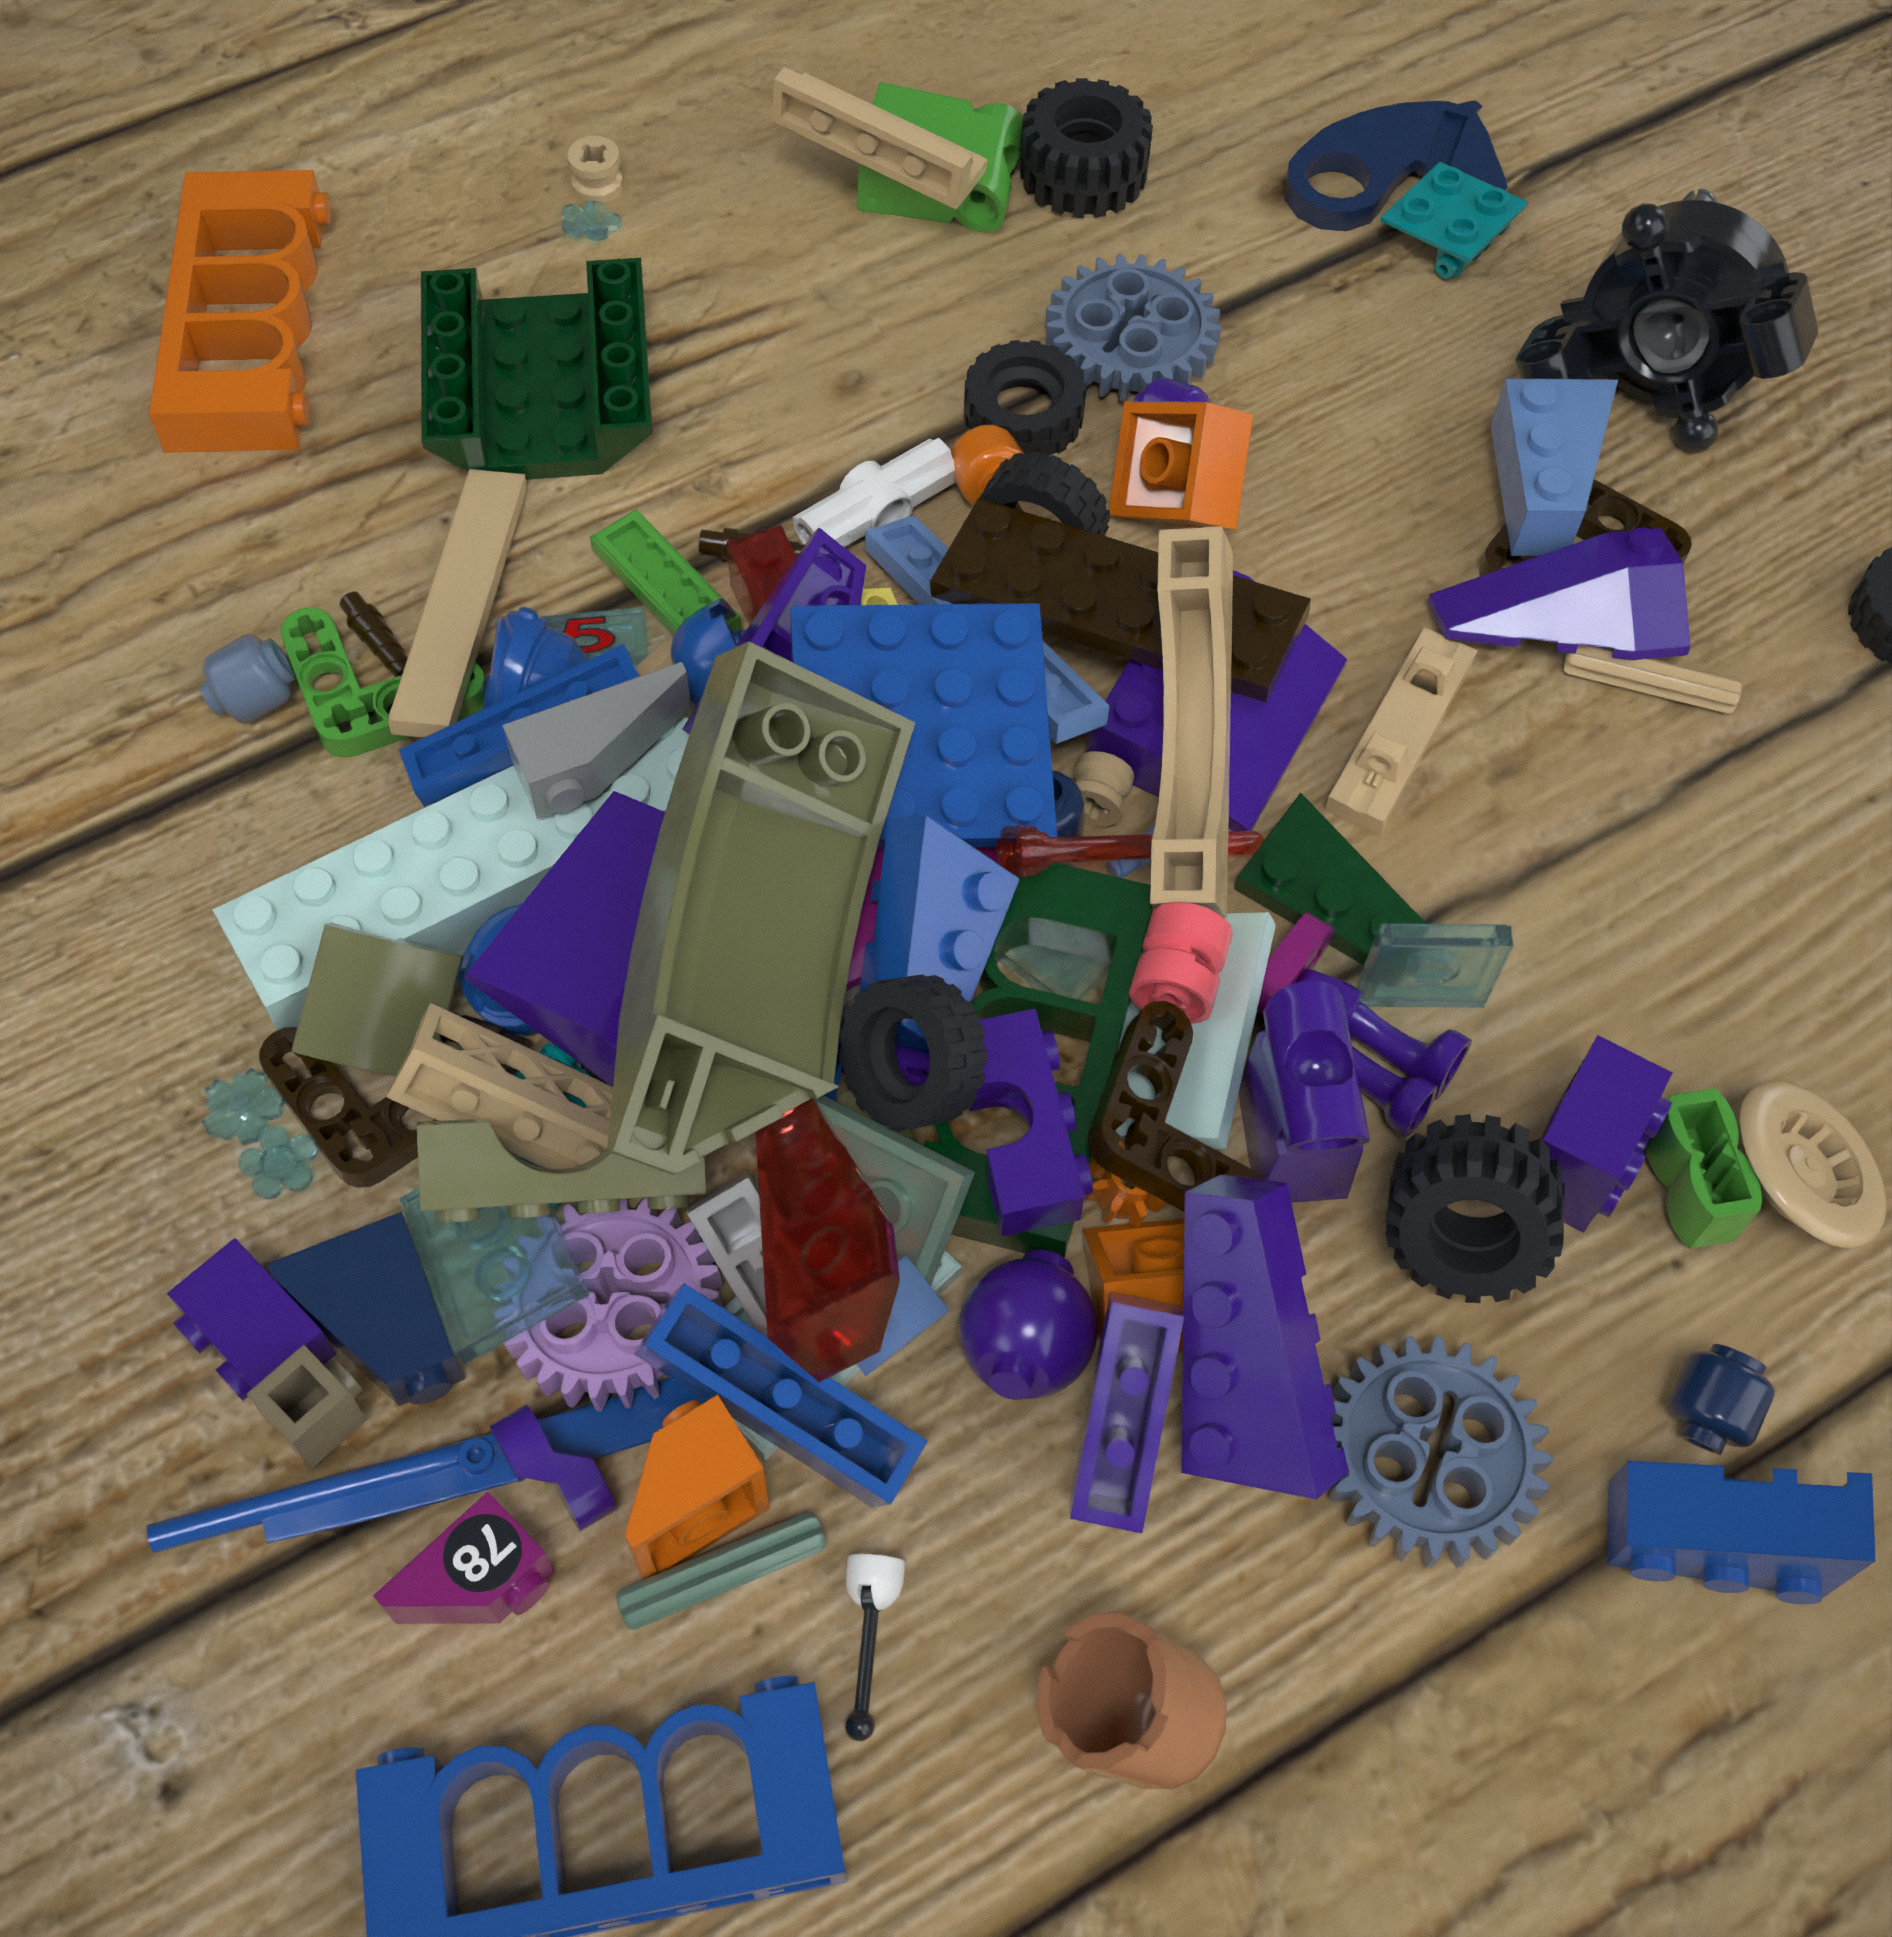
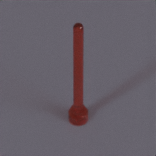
M1034 825L1005 826L1000 832L1001 838L997 840V860L1001 867L1016 877L1036 876L1041 870L1048 868L1050 863L1151 859L1153 834L1056 838L1049 837L1046 832L1039 831ZM1228 831V856L1254 855L1264 842L1263 836L1257 831ZM1015 836L1014 839H1009L1007 837Z

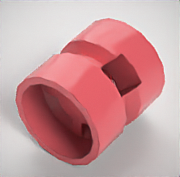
M1170 902L1161 904L1153 909L1142 946L1144 954L1139 957L1129 991L1132 1003L1142 1010L1153 1001H1166L1175 1004L1183 1010L1191 1024L1207 1020L1212 1013L1220 984L1218 973L1222 971L1232 940L1233 931L1231 925L1220 914L1193 903Z

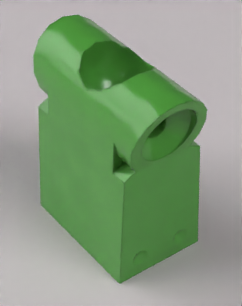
M879 82L873 105L988 159L987 170L960 206L954 209L859 163L857 210L949 223L955 217L962 225L982 233L994 232L1000 228L1006 216L1012 190L1010 173L1016 166L1021 151L1023 115L1020 111L1010 105L1000 103L987 104L975 109L972 102L968 100Z

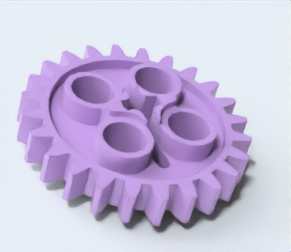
M647 1197L641 1201L636 1210H631L627 1199H620L619 1211L587 1213L580 1216L570 1204L564 1205L566 1223L557 1227L552 1222L543 1218L539 1223L545 1238L540 1243L524 1238L519 1242L527 1257V1261L507 1262L505 1265L511 1280L515 1284L499 1287L497 1290V1294L504 1307L508 1308L496 1315L503 1332L509 1334L503 1339V1343L511 1358H519L516 1364L526 1380L537 1376L536 1382L542 1393L547 1397L561 1387V1394L569 1407H574L580 1401L583 1394L588 1392L596 1411L603 1410L609 1393H618L626 1409L631 1408L634 1399V1389L641 1386L644 1387L653 1399L660 1397L657 1378L664 1375V1373L634 1355L644 1338L638 1340L626 1338L633 1329L640 1325H653L665 1304L661 1303L667 1301L683 1283L724 1308L720 1293L715 1291V1289L723 1285L719 1268L716 1265H711L715 1260L705 1243L700 1242L702 1238L692 1221L681 1226L682 1222L677 1208L666 1209L657 1217V1209L648 1208ZM581 1262H594L589 1270L581 1274H569L571 1269ZM648 1263H663L656 1272L650 1275H635L642 1266ZM577 1323L586 1324L583 1330L576 1336L566 1339L559 1338L560 1333L566 1327Z

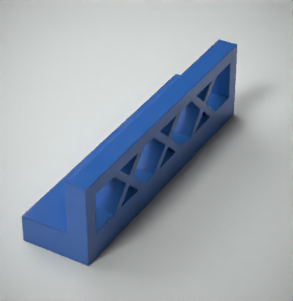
M624 643L399 749L414 793L423 806L426 807L513 766L502 725L640 677L641 675Z

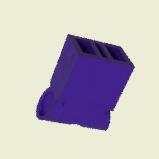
M1307 980L1292 983L1278 990L1267 1001L1263 1010L1266 1031L1257 1034L1243 1070L1238 1096L1250 1169L1256 1171L1265 1180L1287 1183L1291 1203L1347 1199L1363 1153V1145L1370 1141L1343 995L1335 986L1323 981Z

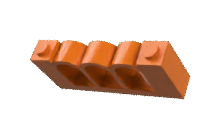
M314 170L185 172L149 416L164 453L299 449L301 428L310 424L309 398L307 393L303 392L306 385V377L298 348L308 339L312 328L311 314L304 292L314 283L318 273L317 260L313 248H321L323 226L331 224L329 196L327 192L319 191ZM281 249L266 255L214 256L215 250ZM276 304L266 310L254 312L206 313L207 305ZM272 360L259 368L247 370L198 371L199 361Z

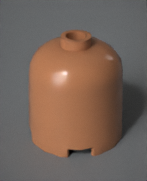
M1120 1612L1094 1613L1071 1625L1064 1633V1637L1069 1639V1642L1059 1652L1053 1668L1045 1666L1039 1675L1036 1709L1042 1735L1046 1741L1056 1745L1066 1760L1073 1763L1074 1766L1141 1789H1176L1197 1779L1215 1759L1226 1732L1227 1702L1221 1681L1199 1654L1156 1629Z

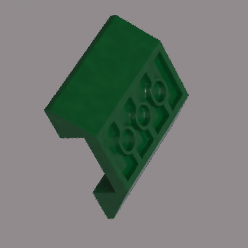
M641 258L586 261L588 293L484 300L476 268L421 271V441L423 449L468 472L469 469L525 474L526 480L601 475L649 437L653 431Z

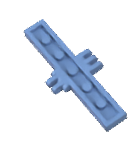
M915 515L866 530L865 550L919 605L953 604L931 597L930 580L949 548ZM1043 641L1050 738L1057 744L1107 725L1109 704Z

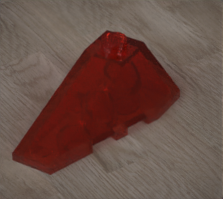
M810 1099L782 1114V1118L756 1131L755 1134L767 1338L815 1380L821 1382L880 1352L899 1287L900 1276L894 1225L822 1108L814 1099Z

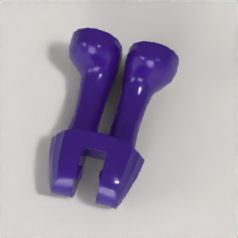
M1305 969L1297 982L1307 980L1323 981L1335 986L1343 995L1350 1036L1365 1044L1409 1076L1408 1078H1403L1395 1075L1352 1046L1360 1090L1384 1110L1388 1126L1403 1137L1409 1136L1429 1112L1434 1098L1438 1100L1453 1079L1469 1051L1472 1040L1458 1031L1448 1029L1429 1043L1419 1041L1390 1025L1362 1003L1363 992L1358 988L1333 976L1312 969Z

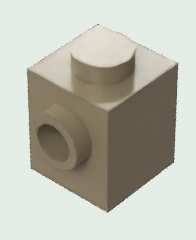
M304 1344L246 1394L265 1420L311 1469L367 1420L354 1400L363 1391L359 1384L335 1359L325 1367Z

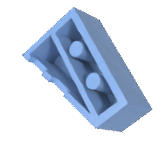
M1505 379L1492 419L1491 432L1511 556H1541L1573 544L1587 508L1618 380Z

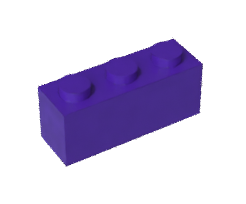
M1110 1292L1070 1496V1519L1143 1533L1184 1320L1180 1305Z

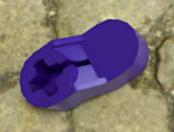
M527 1404L489 1424L492 1434L517 1481L521 1482L528 1478L553 1483L579 1531L617 1511L615 1501L590 1455L586 1453L579 1457L553 1452L543 1430Z

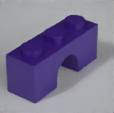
M1036 1009L978 1020V1023L982 1024L985 1034L983 1042L984 1049L987 1050V1063L984 1064L983 1075H985L983 1086L978 1088L975 1095L977 1099L969 1107V1110L975 1111L990 1107L1007 1108L1019 1114L1029 1127L1027 1134L1019 1141L987 1149L985 1176L1000 1237L1081 1220L1085 1195L1093 1194V1184L1085 1154H1073L1068 1132L1076 1131L1075 1113L1069 1092L1057 1093L1052 1071L1060 1069V1060L1052 1030L1041 1032Z

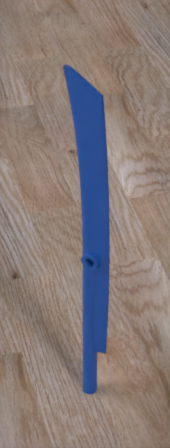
M668 1377L658 1381L660 1397L653 1399L644 1387L635 1389L631 1408L626 1409L619 1395L607 1399L602 1411H596L593 1404L537 1421L553 1452L579 1457L588 1453L592 1459H596L651 1442L653 1433L663 1428L662 1422L669 1413L689 1401L699 1400L703 1404L706 1400ZM491 1433L147 1525V1536L152 1552L156 1553L263 1524L266 1543H272L443 1502L517 1482V1479L513 1475Z

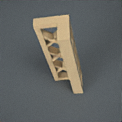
M784 67L774 78L772 122L951 208L957 209L987 170L988 159L805 72L800 74Z
M432 1003L429 1004L422 1017L413 1044L392 1081L387 1098L438 1121L489 1118L498 1138L512 1154L547 1169H566L579 1166L594 1159L608 1147L613 1094L612 1086ZM434 1032L458 1042L464 1050L459 1051L433 1039ZM501 1064H506L521 1071L526 1079H520L507 1073ZM562 1092H567L582 1099L587 1107L583 1108L568 1101ZM628 1198L630 1207L635 1209L641 1198Z

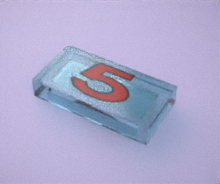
M644 607L541 616L546 619L547 626L573 637L575 642L586 653L587 660L623 643L635 666L648 655Z

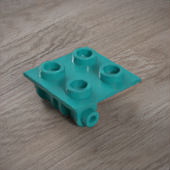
M1439 162L1381 216L1380 221L1438 248L1437 262L1435 263L1437 274L1445 279L1450 277L1456 278L1465 271L1467 263L1478 259L1491 246L1493 239L1497 235L1503 234L1509 228L1510 223L1528 206V202L1501 188L1470 176L1455 167Z

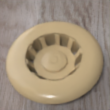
M1770 1081L1752 1088L1745 1096L1741 1106L1740 1131L1745 1148V1156L1759 1179L1763 1196L1780 1215L1825 1243L1851 1249L1863 1247L1872 1242L1880 1233L1885 1222L1886 1194L1877 1163L1857 1130L1833 1105L1804 1087L1784 1081Z

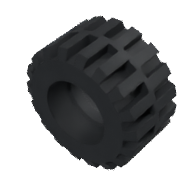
M1076 78V82L1070 83L1063 80L1055 83V88L1053 89L1045 87L1039 91L1038 98L1030 100L1027 104L1026 113L1023 115L1020 177L1024 179L1023 186L1026 191L1034 193L1035 201L1042 206L1049 204L1054 212L1059 214L1069 212L1073 213V217L1084 218V214H1093L1094 217L1106 216V211L1118 212L1125 209L1126 202L1133 203L1139 197L1140 190H1143L1146 184L1153 125L1151 124L1152 116L1149 109L1143 108L1144 102L1137 95H1128L1129 89L1121 85L1111 86L1109 81L1101 79L1095 82L1088 81L1087 78Z
M1470 1114L1456 1115L1454 1125L1446 1126L1441 1119L1427 1125L1426 1137L1415 1133L1406 1141L1405 1153L1398 1152L1393 1164L1385 1220L1387 1223L1385 1236L1388 1247L1395 1248L1393 1259L1400 1269L1412 1268L1411 1280L1422 1288L1431 1283L1436 1286V1295L1451 1299L1453 1293L1466 1296L1465 1303H1481V1296H1492L1495 1302L1509 1300L1511 1290L1517 1289L1525 1294L1536 1287V1276L1548 1277L1555 1268V1257L1561 1256L1564 1245L1565 1184L1562 1183V1169L1558 1159L1550 1160V1148L1541 1138L1531 1142L1528 1141L1529 1129L1517 1123H1514L1510 1129L1500 1126V1117L1486 1115L1485 1122H1472ZM1464 1200H1478L1496 1205L1503 1209L1504 1212L1490 1217H1469L1451 1210L1447 1205Z

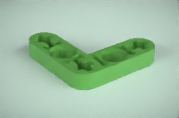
M309 607L299 609L286 617L280 628L281 638L321 744L327 752L337 757H352L413 737L391 734L388 724L389 714L387 709L394 702L402 675L360 689L335 624L328 613L318 608ZM315 632L322 652L310 655L303 636ZM477 663L474 664L467 687L468 691H466L457 722L483 709L486 681L484 673ZM338 673L343 676L341 683L331 690L320 691L311 687L313 681L322 674ZM375 710L378 723L371 724L367 712ZM349 721L352 729L348 732L340 733L337 724Z

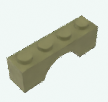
M489 1118L417 1122L420 1211L435 1210L436 1222L479 1219L478 1208L507 1206V1217L547 1216L550 1215L549 1203L578 1202V1213H607L620 1210V1199L647 1197L649 1209L682 1208L689 1206V1195L706 1194L705 1156L700 1158L701 1162L678 1174H669L608 1152L607 1147L597 1157L579 1166L566 1169H547L531 1165L512 1154L498 1138Z

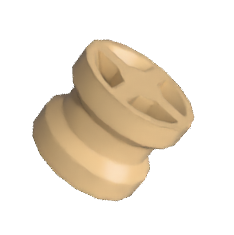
M594 135L580 138L570 145L567 156L569 168L573 172L571 182L573 193L576 197L590 204H604L615 200L622 192L623 179L622 173L618 168L620 165L619 149L614 141L603 136Z
M1098 751L1083 753L1076 761L1073 776L1083 796L1084 823L1096 827L1115 825L1120 821L1124 810V802L1121 797L1130 792L1134 781L1133 770L1124 760L1115 755Z

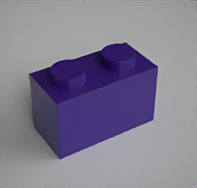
M236 1238L232 1239L167 1293L182 1313L180 1317L172 1322L173 1325L199 1354L211 1345L225 1362L216 1368L215 1371L242 1401L248 1398L246 1394L303 1344L323 1365L337 1355L323 1331Z

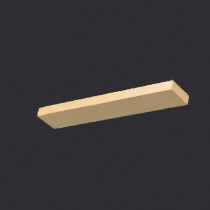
M469 469L388 717L391 734L425 738L457 722L527 492L525 474Z

